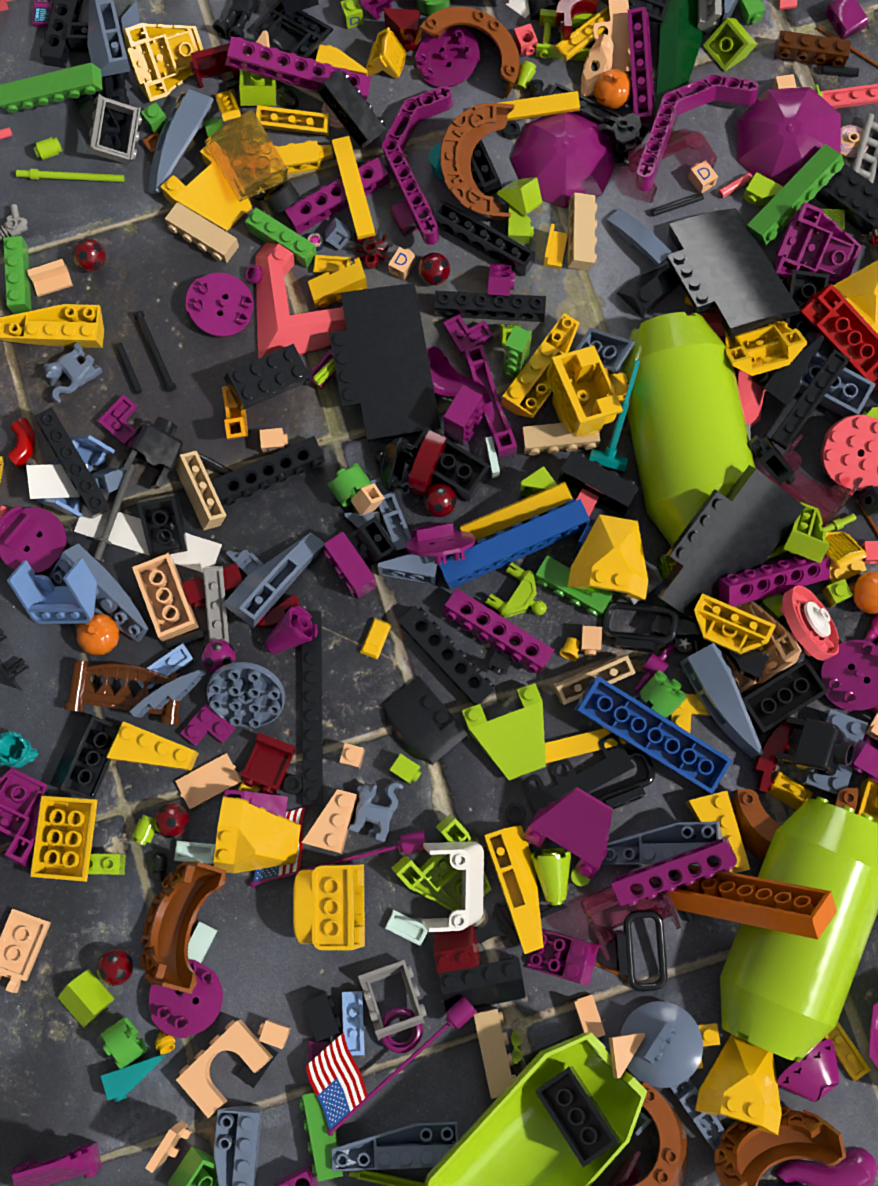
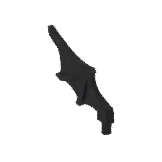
M496 903L493 907V914L487 924L480 929L478 927L475 929L477 942L481 944L493 937L503 936L507 937L512 942V945H516L519 938L508 906H499ZM539 904L540 917L543 919L557 911L566 909L567 906L564 904L551 906Z

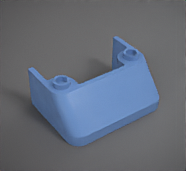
M90 435L69 436L84 463L88 464L90 472L94 466L104 463L106 453L114 454L115 452L114 449ZM57 458L53 465L60 464ZM78 497L36 499L38 502L69 516H82V513L79 512L81 505L80 500L77 499Z
M79 558L63 577L67 586H54L48 576L35 575L27 560H24L7 579L23 607L36 623H89L94 617L97 582L83 558Z

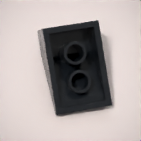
M178 492L141 499L137 502L150 558L160 557L167 553L175 554L188 551Z

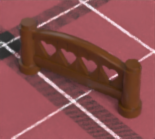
M75 660L68 700L64 703V709L83 712L84 705L87 704L131 711L145 697L150 695L147 688L149 683L165 685L183 676V674L171 673V676L166 677L156 671L135 665L99 664L88 666L87 661ZM94 674L97 677L104 676L106 678L105 683L97 692H95L90 681V677ZM112 677H115L117 680L123 678L125 681L124 686L116 695L109 683ZM130 680H134L136 683L138 681L144 683V687L135 697H133L128 686ZM171 699L161 710L151 708L147 713L160 715L159 723L179 725L180 717H178L180 701H173Z

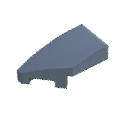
M248 550L226 552L247 576L264 565L253 553H249Z

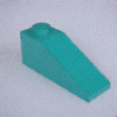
M165 1054L102 1075L101 1079L107 1101L114 1099L115 1102L126 1099V1094L133 1091L165 1058Z

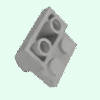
M698 0V28L710 34L718 27L723 12L722 0Z

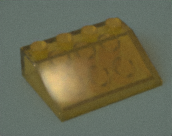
M253 109L241 114L240 117L234 118L205 140L206 146L239 202L288 180V168Z

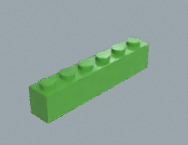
M91 62L1 84L0 107L9 113H16L18 110L32 109L34 106L39 105L46 106L51 102H63L64 99L79 98L85 94L93 95L103 90L101 69Z
M824 144L747 224L753 236L766 245L775 239L777 234L788 225L789 220L803 202L808 203L812 200L816 193L823 186H826L829 180L842 169L844 161L841 153Z

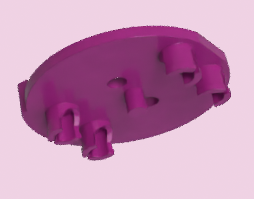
M453 26L452 29L444 32L438 40L429 34L422 40L415 54L416 65L423 80L429 85L437 88L441 86L451 88L464 82L473 73L476 64L481 62V51L476 38L469 30Z
M211 273L200 279L197 278L189 287L185 300L186 315L191 317L194 324L200 330L216 337H229L244 330L250 322L254 308L253 297L248 287L237 277L226 273ZM227 295L228 299L225 300L222 296ZM221 311L223 315L218 316L217 312Z
M20 506L9 510L0 519V557L14 571L24 560H27L35 574L48 572L66 550L67 537L65 528L58 517L48 510L36 507L22 509ZM39 532H42L41 537H37ZM25 547H30L28 552L24 551Z
M452 522L430 524L412 529V539L407 541L406 550L413 555L434 556V563L441 565V556L443 564L447 563L446 555L453 554L454 561H460L459 553L461 552V560H464V550L475 544V537L469 532L454 530Z
M865 640L843 642L839 644V652L836 655L824 660L821 678L829 691L825 695L833 704L850 712L853 710H867L878 705V646ZM854 664L855 669L849 670L848 665ZM865 677L870 678V682L868 684L864 683L863 681Z
M189 960V964L197 978V984L192 994L185 992L176 994L173 989L153 984L150 988L149 1007L152 1014L151 1019L161 1031L173 1037L188 1038L190 1035L204 1031L216 1020L222 1007L223 989L218 976L213 970L195 960ZM195 997L199 999V1003L196 1005L193 1004Z

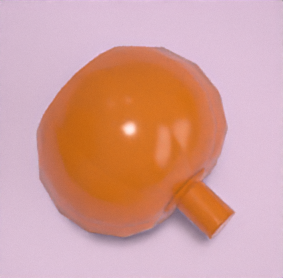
M610 69L603 72L598 77L594 86V95L598 103L611 110L625 107L633 95L630 75L618 69Z
M871 571L861 575L857 579L855 586H849L852 594H854V603L861 611L868 614H878V571Z
M94 614L89 623H80L77 626V642L87 654L105 655L111 652L118 644L119 627L109 615Z

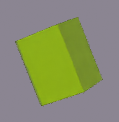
M537 177L514 180L497 192L501 198L524 216L542 204Z
M543 466L521 482L519 496L529 497L553 487L557 483Z
M87 969L67 984L58 996V999L83 1028L115 1000L113 995L90 969Z

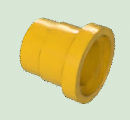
M567 638L564 647L560 649V656L576 661L579 657L578 651L581 642L575 638Z

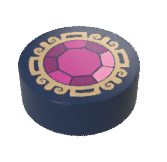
M312 232L307 236L306 239L315 244L316 251H320L324 247V237L321 233Z

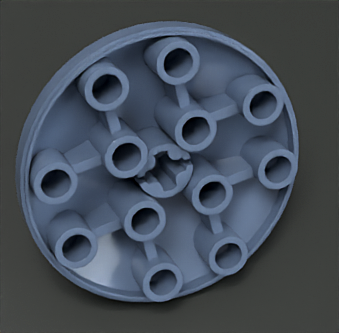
M235 662L224 665L212 674L207 685L206 694L210 707L218 716L224 718L233 726L258 728L269 724L281 714L285 704V690L280 680L268 669L253 663Z
M657 1001L638 1007L628 1016L620 1036L645 1033L643 1041L627 1066L633 1076L653 1087L670 1088L682 1084L695 1073L703 1054V1040L696 1021L687 1011L675 1004Z

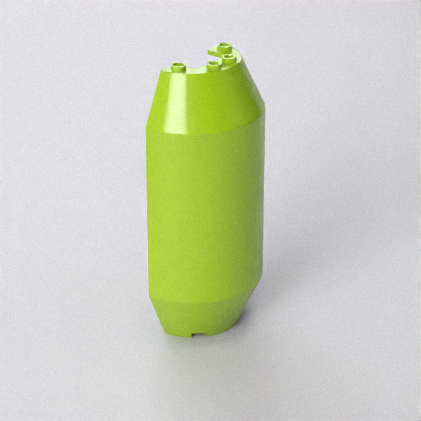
M685 312L664 314L642 322L639 329L634 328L630 333L629 340H633L635 344L623 361L620 372L627 375V384H629L636 360L640 361L629 398L627 418L646 513L671 547L714 489L726 497L749 465L756 468L752 449L748 444L750 440L734 366L726 356L727 347L703 316L698 313H692V315H686Z
M818 796L816 800L809 798L775 831L758 878L831 891L837 910L836 914L818 940L740 923L720 975L722 1029L755 1046L796 1062H800L836 1027L878 913V821L873 820L872 816L861 813V816L855 814V809L843 805L840 808L828 804V800Z
M590 1031L541 1050L427 1174L424 1186H591L629 1143L647 1090L627 1071H624L621 1078L613 1077L611 1055L605 1050L606 1047ZM570 1066L574 1067L621 1140V1142L585 1167H582L535 1090Z

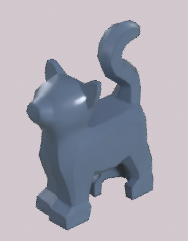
M77 342L74 344L72 352L62 355L54 363H46L43 366L51 386L56 383L63 373L71 381L69 387L59 386L52 391L51 397L57 403L61 402L60 393H72L77 387L83 386L86 382L96 378L103 372L97 365L93 367L94 359L90 355L85 357L86 361L84 363H79V360L84 357L85 353Z
M398 781L388 784L386 788V796L390 801L388 806L372 803L376 796L377 785H359L356 789L359 795V802L356 807L355 822L350 824L348 829L359 832L365 821H369L374 824V827L368 832L367 836L385 842L389 832V822L398 806V799L394 794V789H403V784Z

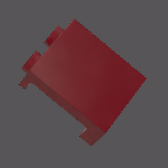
M230 43L190 53L192 61H189L195 82H199L200 88L204 87L203 78L230 71L233 72L234 78L240 76L239 69L225 65Z
M258 733L256 744L244 771L239 775L242 783L249 787L254 785L260 787V790L266 794H277L295 755V746Z

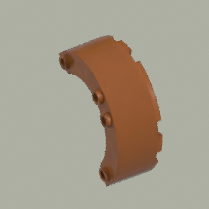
M457 6L439 10L422 23L414 43L418 45L425 33L438 40L444 32L456 25L475 28L487 34L496 43L501 55L499 77L510 83L504 95L507 99L518 78L520 56L511 34L497 19L478 9Z
M483 103L462 112L448 127L440 150L441 171L449 190L461 204L485 218L504 222L511 217V213H504V208L499 202L493 201V197L484 195L479 190L471 173V157L475 146L484 136L505 128L507 125V115L514 109V105Z
M858 788L840 790L834 806L842 808L845 805L856 810ZM750 789L734 790L731 792L732 808L741 839L746 848L756 858L764 862L773 835L781 824L774 821L766 813L755 791Z
M186 861L177 865V870L174 873H169L164 879L161 893L159 895L155 894L149 908L141 939V944L144 945V952L140 956L141 968L145 969L146 974L144 977L149 983L192 994L197 984V978L188 960V943L191 938V928L204 901L224 886L227 870L201 862Z
M638 1081L647 1090L642 1106L644 1111L651 1116L656 1126L659 1149L656 1162L649 1174L632 1186H682L687 1172L689 1157L684 1127L677 1113L664 1097L648 1083Z
M781 1106L782 1115L778 1135L758 1130L755 1125L736 1120L722 1134L718 1149L715 1150L714 1163L718 1179L722 1186H757L760 1178L769 1168L790 1159H809L826 1166H835L846 1158L842 1133L812 1112L803 1110V1112L791 1110L790 1107Z

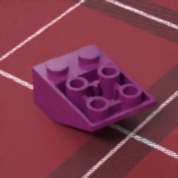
M225 789V797L245 799L249 801V804L258 808L262 807L271 814L286 818L287 796Z
M542 929L544 948L529 953L526 968L589 986L599 945Z

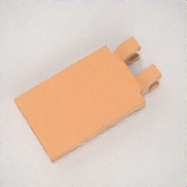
M15 909L11 910L0 936V982L2 976L10 978L6 991L12 993L18 992L21 980H28L51 922Z
M180 1120L169 1129L145 1167L147 1170L153 1173L166 1161L168 1156L177 1157L181 1150L178 1147L175 1148L180 1137L188 1139L192 1133L191 1129H186L188 1123Z

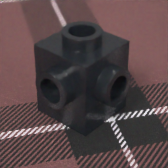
M871 485L863 489V493L858 496L860 507L866 512L867 516L878 514V487Z

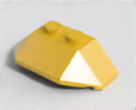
M703 593L694 609L703 639L740 655L767 644L776 627L773 623Z

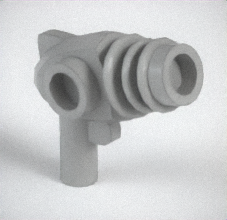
M16 204L10 205L12 215L6 218L5 228L1 225L0 242H3L2 238L9 237V234L15 237L20 235L21 232L28 230L27 219L19 216Z

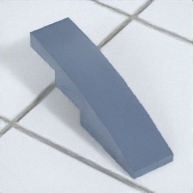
M621 208L606 220L630 246L634 245L644 257L647 255L658 267L667 260L668 254L673 253L650 230Z
M381 477L374 479L371 483L376 485L385 498L378 507L391 540L397 547L395 550L398 551L406 548L407 541L412 538L395 494L384 487Z
M197 670L181 676L145 697L129 712L134 717L142 718L151 708L161 710L171 699L173 701H180L207 673Z
M690 1079L680 1085L670 1087L715 1152L725 1130L716 1116L695 1111L698 1097L696 1087Z

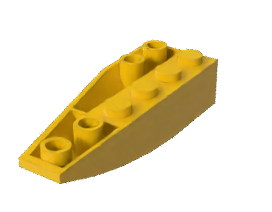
M62 304L0 317V340L62 347H74V344L77 342L84 348H103L104 326L100 305Z
M566 313L562 315L503 394L501 406L515 415L531 418L536 415L553 392L547 377L551 358L569 352L580 322Z
M519 825L484 835V841L523 952L527 954L544 948L536 870L531 859L528 842L523 838L524 831L522 826Z

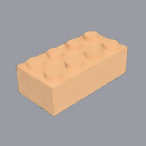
M169 553L132 567L157 636L161 641L199 628L176 565Z

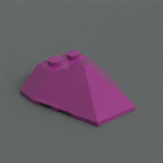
M803 202L789 220L775 254L774 269L779 276L786 278L787 273L791 270L829 274V281L840 282L850 276L862 246L846 231L841 229L834 220L828 217L821 208Z

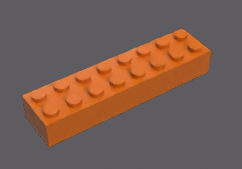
M688 865L691 870H698L700 868L698 866ZM678 871V873H677L674 877H679V876H680L679 871ZM717 871L714 876L703 879V877L695 879L696 882L688 886L681 884L676 886L674 891L666 893L670 908L817 940L837 912L831 891Z

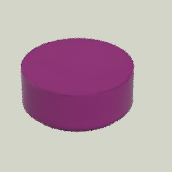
M254 264L249 265L245 271L246 281L252 284L260 281L262 276L261 268Z

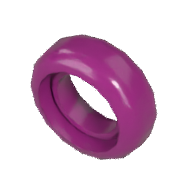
M395 1007L387 1011L381 1019L385 1028L390 1026L391 1022L397 1018L410 1019L415 1017L412 1009ZM423 1024L414 1026L412 1036L405 1042H397L390 1035L380 1040L391 1052L398 1054L408 1053L420 1043L423 1035Z

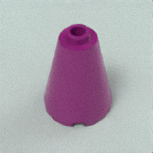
M300 606L289 608L265 639L267 651L279 654L317 637V625L311 622L310 619L313 617L310 613Z

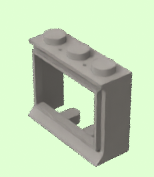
M98 94L94 99L96 109L92 113L91 119L94 121L93 127L89 131L91 139L86 152L128 165L135 159L137 150L134 148L135 143L139 139L137 129L142 121V115H140L141 108L114 101ZM105 107L132 116L126 153L99 145Z
M405 960L358 976L378 1041L388 1035L425 1023L423 1017L427 1016L424 1005H419L417 997L420 996L417 984H412L411 978L414 977L411 965L406 966ZM401 973L415 1017L384 1028L370 983Z

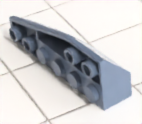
M89 0L87 46L91 62L101 69L102 77L130 72V67L114 0Z
M190 89L180 93L158 138L150 171L148 193L155 194L162 191L160 186L166 182L196 132L204 125L203 120L212 109L211 104L214 101L212 97Z
M310 532L249 574L223 605L254 628L324 547V542Z
M79 543L65 550L50 577L59 586H67L63 577L79 558H83L97 582L94 613L109 615L117 623L119 630L140 642L148 627L119 583Z
M715 643L680 661L699 699L721 729L751 758L763 754L761 744L734 677L731 674V669L726 665L722 653Z
M719 821L678 822L607 843V854L601 865H651L722 839ZM711 855L707 858L708 861L711 863H717L719 861V859L714 855Z
M241 1105L218 1109L214 1158L219 1186H256L263 1107Z
M457 1121L414 1123L332 1148V1171L433 1168L458 1141Z

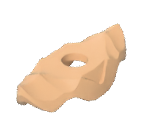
M601 34L585 60L581 76V94L584 97L594 96V86L598 77L612 67L614 45L606 34ZM599 61L600 68L597 71H592V62Z

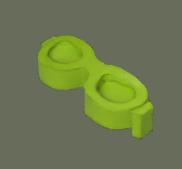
M512 1032L511 1042L514 1046L512 1060L514 1064H518L523 1058L522 1050L518 1049V1046L522 1044V1037L517 1032Z

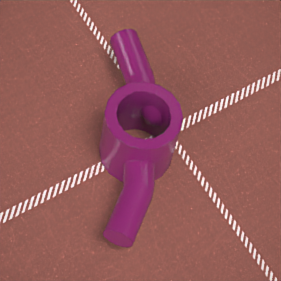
M668 643L659 656H656L654 653L642 667L646 673L634 687L635 690L640 692L658 670L662 672L666 670L669 665L664 661L675 648L674 643Z

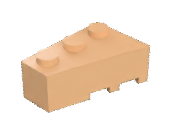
M337 789L302 843L342 854L357 802V794Z

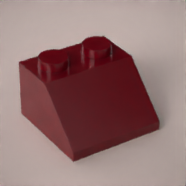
M384 8L385 29L390 28L404 49L408 51L418 50L419 43L418 45L414 43L420 28V10Z
M474 924L460 931L434 932V957L438 974L477 967L482 964Z

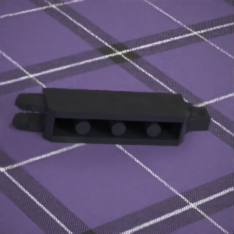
M100 91L93 95L85 94L79 98H72L89 129L93 127L94 120L91 118L92 113L96 109L94 99L98 94L102 96ZM105 107L99 144L110 149L113 147L114 150L119 151L122 147L118 137L120 126L110 108Z

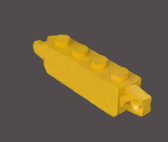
M305 141L298 144L289 143L285 146H271L265 149L246 151L245 156L235 157L233 164L237 173H250L252 178L260 179L318 170L321 167V161L333 158V150L331 145H318L317 141Z

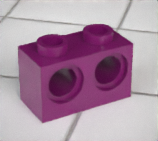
M490 264L488 294L510 296V289L514 290L515 272H512V265Z

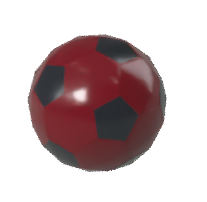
M94 239L80 240L75 245L72 253L75 264L84 271L92 272L100 269L106 259L104 247Z
M429 253L422 257L419 262L418 273L420 278L429 285H440L450 275L449 261L440 253Z
M445 484L432 485L426 490L423 497V505L430 515L440 518L451 514L455 509L457 501L453 489Z
M178 803L162 805L154 817L155 829L165 838L174 839L180 837L187 831L190 822L187 810Z
M122 949L106 951L97 962L96 970L98 977L103 983L110 986H119L125 983L133 973L131 956Z

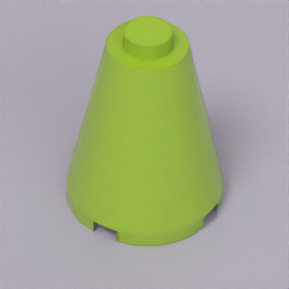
M564 848L543 849L542 854L538 855L536 851L532 852L531 859L546 901L550 902L551 905L563 904L562 901L566 900L571 852L568 850L564 852Z

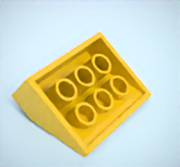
M41 796L30 877L87 882L98 800Z

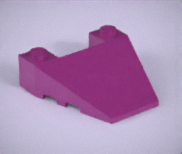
M11 768L0 778V833L13 839L4 855L9 861L27 869L33 859L41 796H46L47 784Z
M576 787L561 796L558 801H553L548 807L538 810L525 831L523 838L539 848L545 838H549L580 857L574 869L583 876L592 879L607 854L608 834L611 827L613 808Z
M95 1142L78 1147L67 1155L37 1163L36 1159L16 1165L10 1171L13 1186H47L84 1175V1179L97 1175L96 1171L102 1168L98 1145Z

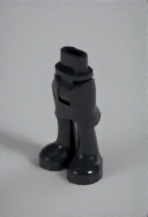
M233 0L224 21L217 19L213 23L214 31L224 39H227L228 36L230 40L231 36L244 39L243 29L246 22L250 21L257 0ZM239 18L236 25L232 26L235 19Z
M129 72L115 74L117 89L115 90L113 87V75L102 77L105 85V98L129 105L127 89L125 88V78ZM110 109L118 124L126 122L128 114Z

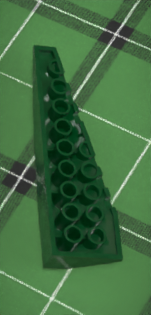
M670 0L663 22L658 23L655 118L664 94L688 85L705 33L698 28V0Z

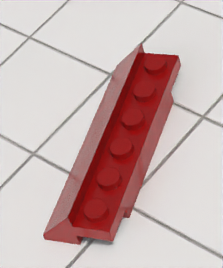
M829 284L811 296L812 299L800 310V313L824 336L834 349L850 359L848 364L858 375L876 384L873 390H876L878 388V334L832 284Z

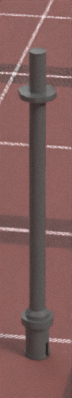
M141 420L140 426L145 423H153L147 420ZM134 458L129 470L124 473L101 537L95 538V541L99 543L93 558L97 561L101 560L106 545L111 546L112 544L108 539L138 460L137 458Z

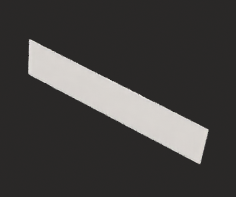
M84 505L81 511L82 516L79 517L74 532L92 538L101 537L111 509L92 519ZM118 512L108 540L114 545L149 555L141 519ZM185 533L188 551L170 554L175 564L203 572V567H213L215 565L222 544Z

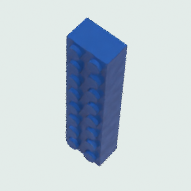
M576 499L569 500L565 503V506L559 509L558 507L551 508L543 516H533L525 524H522V522L517 523L507 532L504 530L499 531L489 540L487 538L476 542L477 545L464 550V560H461V552L459 553L460 561H454L453 556L448 554L446 555L447 563L443 564L441 558L442 564L439 566L450 590L584 531L587 524L590 525V518L581 499L577 501Z
M593 676L574 708L580 714L710 794L714 793L733 761L599 676Z

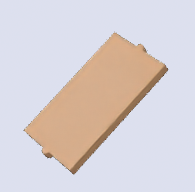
M226 753L175 782L181 792L180 796L185 799L191 810L242 781L236 771V766L232 764Z

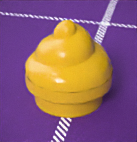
M160 1031L155 1041L156 1050L160 1054L171 1052L175 1048V1038Z

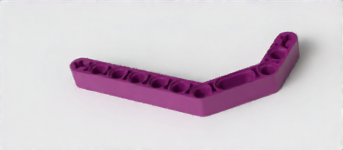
M710 75L664 94L637 168L636 188L641 191H648L652 188L677 115L714 100L741 105H753L757 100L758 83L748 79Z
M441 86L405 100L382 143L388 167L423 241L428 245L436 244L439 241L437 223L403 151L419 121L445 112L453 107L452 91L448 86ZM403 125H406L403 133L400 136H397L400 128Z

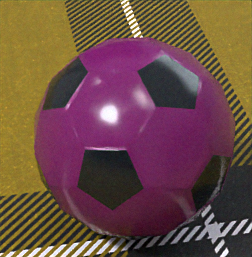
M221 639L212 640L202 650V663L208 671L214 673L224 665L235 663L236 652L229 642Z

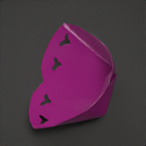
M832 1039L820 1042L809 1052L805 1060L795 1062L779 1076L776 1083L782 1089L812 1102L819 1101L828 1092L832 1091L840 1082ZM829 1045H831L830 1051L828 1049H825V1047H829ZM820 1052V1058H814ZM801 1068L800 1074L794 1073V1071H798ZM788 1077L789 1083H783L784 1081H786V1078Z

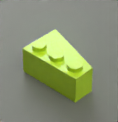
M800 502L805 506V509L790 527L784 549L792 554H798L821 563L830 545L829 541L825 539L826 531L822 529L823 521L819 509Z

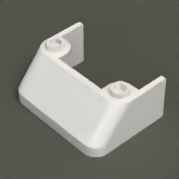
M474 841L423 843L424 849L430 855L449 854L451 866L457 870H462V909L451 912L449 918L422 919L428 932L460 931L479 921L483 915L484 850L482 846Z

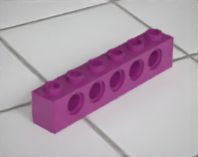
M646 7L629 9L627 13L634 114L639 115L642 124L655 121L649 15Z
M378 157L368 160L363 166L358 168L365 196L389 183V174ZM338 177L333 183L322 186L317 192L305 196L301 201L296 204L294 203L285 210L286 218L297 234H301L349 206L342 178ZM304 211H309L307 214H302Z
M798 555L788 560H780L774 564L762 565L759 568L748 569L738 574H729L727 577L719 579V600L728 605L736 606L788 591L798 585L806 586L830 579V558L825 555L822 562L818 563Z
M458 588L444 606L443 614L447 619L457 622L464 630L473 632L480 640L487 641L497 651L506 653L513 661L520 662L532 673L540 675L555 651ZM462 610H465V611H467L469 614H463V613H461V611H462ZM477 621H483L485 624L480 625ZM493 631H499L502 635H496ZM509 641H515L518 645H511ZM526 652H532L534 656H529Z
M724 837L615 877L611 885L620 906L627 905L629 907L637 904L640 899H652L659 892L665 891V893L674 891L676 886L681 884L688 886L695 883V879L701 877L703 879L710 878L717 871H730L734 868V865H737V858L728 837ZM711 855H714L719 859V861L717 863H711L708 861L707 858ZM694 862L700 868L698 870H691L688 865ZM677 870L680 876L672 877L669 871ZM658 877L661 883L654 884L650 878ZM639 884L642 890L635 891L631 885Z

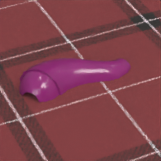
M433 346L427 349L436 394L456 397L462 385L483 395L482 403L484 405L492 402L486 387L458 373L451 366L448 357H445L438 347Z
M856 1147L848 1150L846 1158L835 1166H826L813 1161L789 1160L780 1165L775 1170V1173L786 1184L796 1181L810 1186H872L875 1183L874 1179L877 1175L878 1165L876 1159L864 1148Z

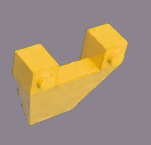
M212 140L200 151L203 162L208 166L187 186L173 175L160 187L164 197L175 206L179 202L227 232L252 209V205L226 151Z

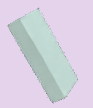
M492 436L485 437L492 478H498L500 470Z
M176 841L174 861H196L214 865L216 844Z
M393 910L385 926V929L419 946L422 945L428 932L422 923Z
M199 921L188 943V960L202 963L218 930Z

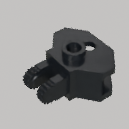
M631 113L623 117L618 116V118L606 115L603 118L605 124L601 123L598 127L600 133L610 137L616 152L623 154L632 150L640 137L639 131L642 124L639 115Z

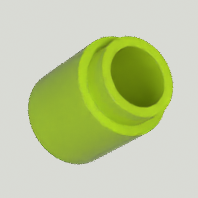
M50 137L36 142V147H34L37 157H41L42 160L59 155V152H62L57 137Z
M143 815L141 819L139 818L132 835L135 838L134 842L146 845L147 842L151 843L156 831L154 818Z

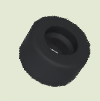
M285 181L269 191L264 197V201L273 214H278L293 205L298 200L299 193L290 181Z

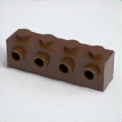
M780 30L775 44L774 58L816 65L845 66L850 54L851 41Z

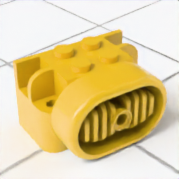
M595 346L551 358L547 377L553 391L552 404L560 423H563L564 427L573 437H587L596 434L598 431L600 433L604 424L613 422L616 415L623 412L616 396V388L614 384H611L608 370L604 368Z
M364 864L318 866L314 870H300L297 873L293 887V928L296 940L300 944H313L318 950H354L365 946Z

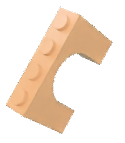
M232 1020L224 1028L226 1032L221 1036H215L209 1042L211 1046L206 1051L204 1049L201 1050L194 1057L196 1061L191 1066L187 1064L179 1071L180 1076L176 1079L208 1118L212 1117L217 1113L218 1109H221L228 1102L213 1084L210 1077V1065L218 1053L224 1050L235 1052L254 1073L258 1072L273 1057L242 1020H237L236 1022Z

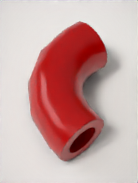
M20 418L12 424L11 430L15 434L17 442L12 451L7 454L19 469L32 457L36 446L35 432L26 418Z

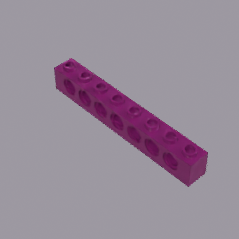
M231 36L225 63L227 66L316 91L323 82L340 69L349 76L351 84L360 90L364 101L366 102L371 77L365 74L354 73L345 68H337L328 63H320L311 58L300 57L294 53L283 52L277 48L266 47L257 42L253 43L240 37Z

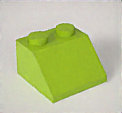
M726 18L703 46L720 67L727 71L745 59L758 44L737 19Z
M240 69L239 90L241 106H276V80Z

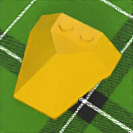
M140 23L124 28L125 49L138 86L149 102L166 97L173 89L181 85L184 80L193 75L189 61H192L190 53L203 50L196 26Z
M877 260L833 286L878 334Z
M777 321L732 338L725 331L727 358L734 367L751 376L788 366L807 345V341L801 332L796 328L793 330L789 328L785 321Z
M599 514L570 568L568 587L587 590L588 587L626 593L625 597L645 600L648 576L638 521Z
M223 796L217 828L214 867L227 870L226 873L234 874L296 863L301 825L280 815L271 814L266 811L267 809L249 804V801L245 799Z
M731 1034L699 1088L695 1111L712 1116H717L718 1114L755 1125L758 1130L778 1135L782 1112L778 1084L776 1083L777 1076L773 1053Z

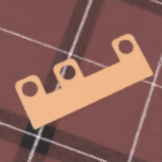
M609 0L610 21L594 24V39L596 41L599 37L597 29L600 26L607 27L608 36L614 45L611 69L631 71L627 10H629L628 0ZM597 61V70H598V69L600 68V63H599V61Z

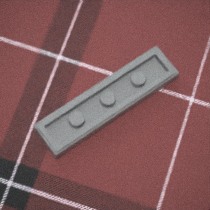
M223 566L203 567L209 642L216 639L229 642L227 610L223 605L226 601Z

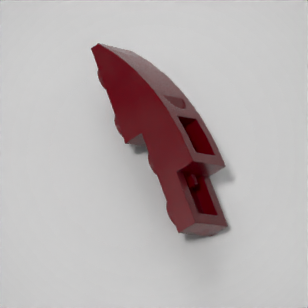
M787 718L779 723L768 735L761 746L764 753L755 759L752 771L759 773L755 792L764 794L771 790L773 784L771 774L777 766L776 754L777 752L788 753L789 743H787L788 736H791L793 728L786 722Z

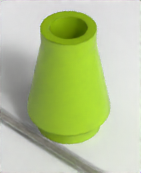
M523 61V64H520L516 83L517 88L521 90L526 89L536 73L535 64L529 61Z

